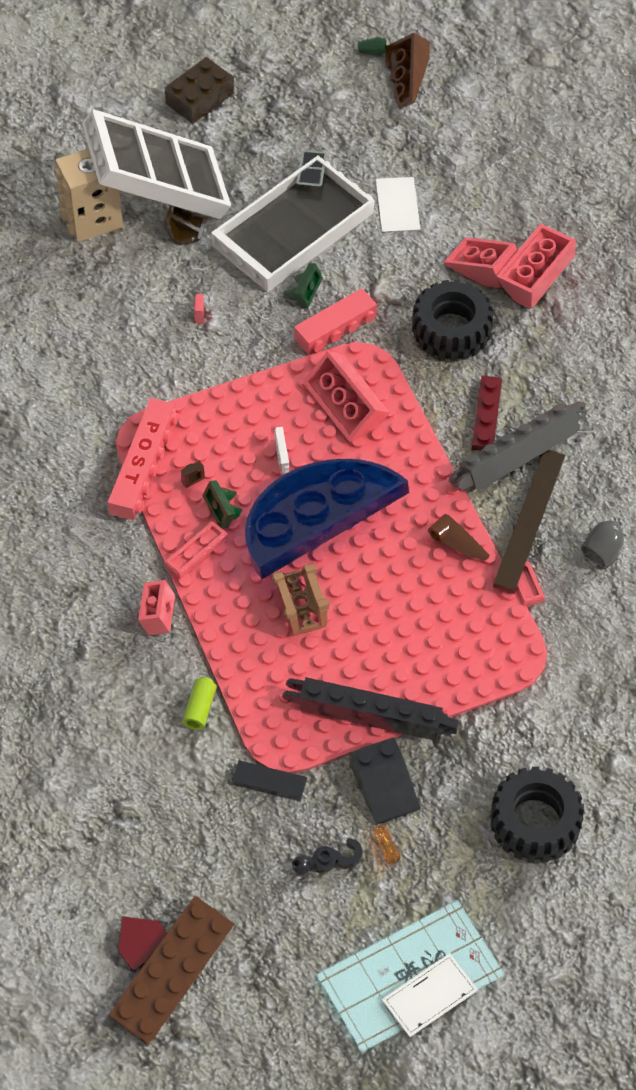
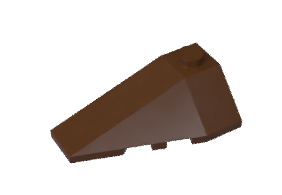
M415 32L386 46V66L390 69L391 75L389 77L390 81L394 83L395 88L393 91L397 106L400 109L415 103L430 59V41Z

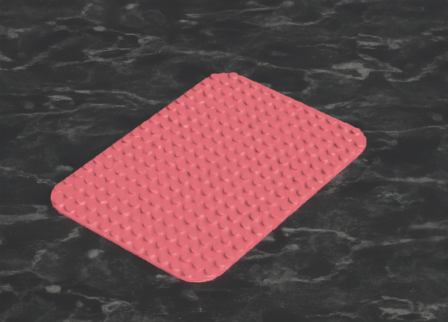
M361 342L342 344L168 401L175 403L178 421L175 426L172 425L169 443L164 445L163 459L158 460L157 474L155 478L152 477L150 480L149 494L144 495L142 513L162 559L166 561L211 521L217 524L202 496L209 481L217 480L220 487L237 492L236 496L229 503L241 508L243 511L237 519L231 521L228 528L223 529L228 533V538L181 579L168 568L167 570L243 744L257 763L289 773L302 772L348 756L352 751L392 737L396 738L404 735L403 733L305 712L300 709V704L288 702L282 697L283 692L287 690L301 693V691L291 689L285 685L289 678L305 680V677L438 706L442 707L443 713L448 714L450 718L521 692L537 681L544 671L547 656L543 636L527 606L523 605L517 589L515 594L493 588L502 559L466 491L460 490L457 486H453L448 482L449 476L454 473V469L399 365L387 351L376 345ZM327 351L343 354L390 412L378 428L352 442L347 440L302 383ZM146 409L130 416L119 429L116 447L122 466ZM277 427H283L289 459V475L285 476L280 474L274 441V429ZM200 460L204 466L205 479L185 488L181 481V470L186 465ZM447 514L462 526L487 551L490 557L487 560H482L457 552L443 542H436L430 536L428 528L441 516ZM314 563L317 568L315 575L321 592L330 605L329 609H327V626L315 631L294 635L289 620L284 616L285 605L282 596L279 594L277 584L275 585L272 582V574L282 571L283 574L301 571L303 565ZM303 576L298 577L297 586H300L302 591L306 583ZM286 582L289 593H291L292 587H290ZM297 599L294 604L298 607H303L307 602L304 599ZM310 612L311 615L308 618L313 620L315 624L319 623L317 615ZM297 614L300 629L303 627L304 619H300L299 614Z

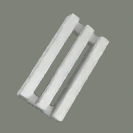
M277 427L274 429V441L280 474L285 476L289 475V459L283 427Z

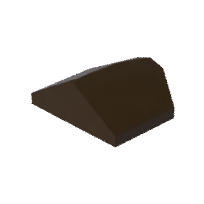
M169 205L164 225L170 239L177 244L183 245L201 240L208 218L200 213Z

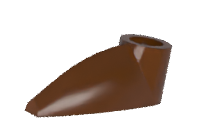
M447 514L441 516L428 528L430 536L436 542H443L457 552L482 560H487L490 557L487 551Z

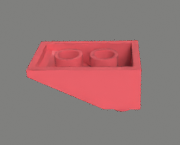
M465 237L444 261V264L483 286L501 288L502 285L498 282L496 276L518 250L515 243Z

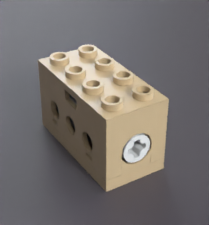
M86 149L55 159L57 168L54 169V173L59 181L56 183V187L60 194L58 201L62 208L60 214L62 220L68 223L67 228L70 235H74L77 242H81L122 228L120 192L118 189L99 184L90 150Z

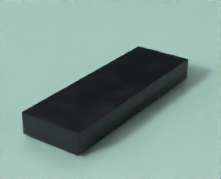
M240 760L232 780V785L297 801L302 800L307 783V777Z

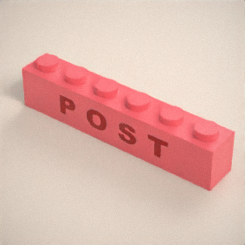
M150 398L108 500L110 515L134 521L137 513H141L144 495H148L150 491V480L152 477L155 478L157 474L158 460L163 459L164 445L170 441L172 425L175 426L178 421L175 403Z

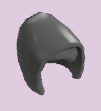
M611 520L597 524L581 546L582 552L586 553L588 548H590L603 560L604 564L602 567L604 569L610 567L619 556L624 545L621 527L617 522Z

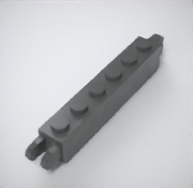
M578 401L571 405L563 403L555 405L551 410L536 416L534 420L519 426L517 430L502 436L500 440L485 446L483 450L468 456L466 460L459 463L460 468L449 476L448 482L453 486H457L460 490H466V488L471 486L482 490L576 434L579 430L578 421L587 415L585 403Z

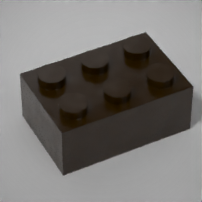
M205 57L164 87L165 104L191 124H194L234 94V76L208 57Z

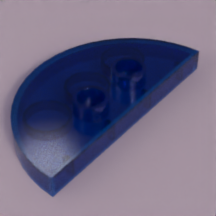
M359 459L323 460L301 466L284 474L259 495L247 517L245 538L249 558L256 573L261 579L266 578L409 494L408 480L386 466Z

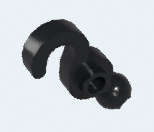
M348 838L346 840V846L355 852V855L351 858L344 857L340 852L331 847L321 846L314 851L311 858L304 855L295 857L292 862V868L299 875L306 874L311 867H315L321 872H329L334 869L336 863L343 868H353L362 860V846L355 839Z

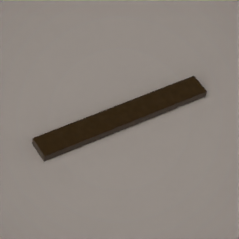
M547 450L543 453L493 583V588L515 594L564 463L565 454L552 450Z

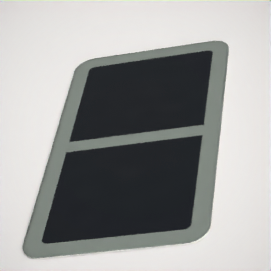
M303 150L299 169L316 156L326 161L327 152ZM315 161L298 174L297 184L321 186L325 166L319 161Z

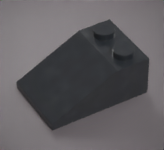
M394 737L350 752L349 765L376 825L420 810L421 807L407 766Z

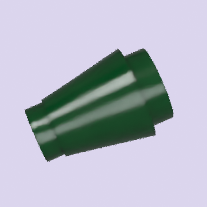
M378 36L358 41V52L379 56L386 54V38Z

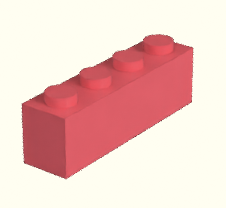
M361 288L294 327V340L308 356L315 352H320L325 346L332 342H337L344 335L352 333L363 324L373 321L377 316V304Z

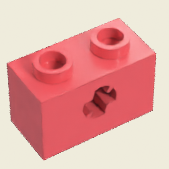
M165 580L144 583L138 621L148 635L170 633L175 594Z

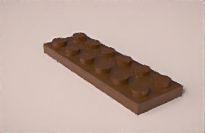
M195 895L107 1017L149 1046L235 924Z

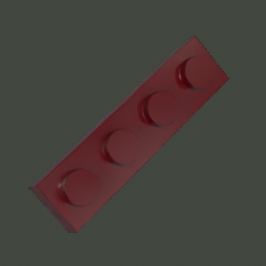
M481 375L471 450L481 451L485 446L494 443L503 378Z

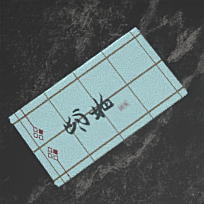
M456 900L318 973L317 976L357 1043L358 1048L361 1052H364L404 1030L382 999L450 953L477 989L504 976V972L461 906V903Z

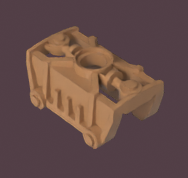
M314 563L303 565L301 571L298 570L287 574L279 571L272 574V582L275 585L277 584L279 594L282 596L285 605L284 616L289 620L294 635L315 631L327 626V609H329L330 605L321 592L315 575L317 568ZM303 576L306 583L303 591L300 586H297L298 577ZM286 582L290 587H292L291 593H289ZM297 599H304L307 604L303 607H298L294 602ZM310 612L317 615L319 623L315 624L313 620L308 618L311 615ZM297 614H299L300 619H304L303 627L300 629Z

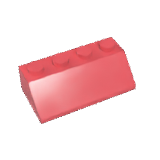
M540 224L498 273L496 279L513 301L532 309L575 257L576 240Z
M327 351L302 381L350 442L378 428L390 413L341 353Z

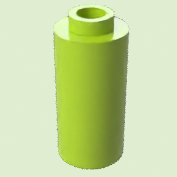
M201 677L194 681L182 719V724L185 727L197 731L205 728L217 688L212 679Z

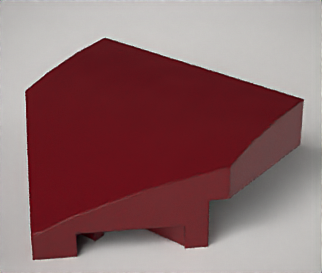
M122 916L117 948L131 971H134L150 958L167 932L159 921Z

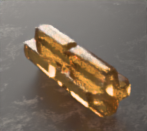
M386 825L376 826L374 834L383 848L382 851L388 863L392 865L399 862L401 856L395 843L392 842V837Z

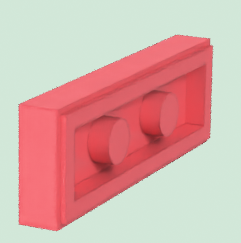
M211 521L164 561L165 566L181 579L228 538V533Z

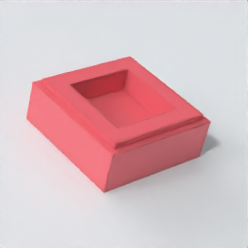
M204 294L195 295L194 318L195 322L203 324Z

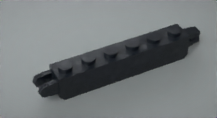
M305 677V680L289 678L285 685L291 689L301 691V693L287 690L282 695L284 700L300 704V709L305 712L430 740L437 739L438 735H443L444 733L456 734L459 720L448 717V714L443 713L442 707Z

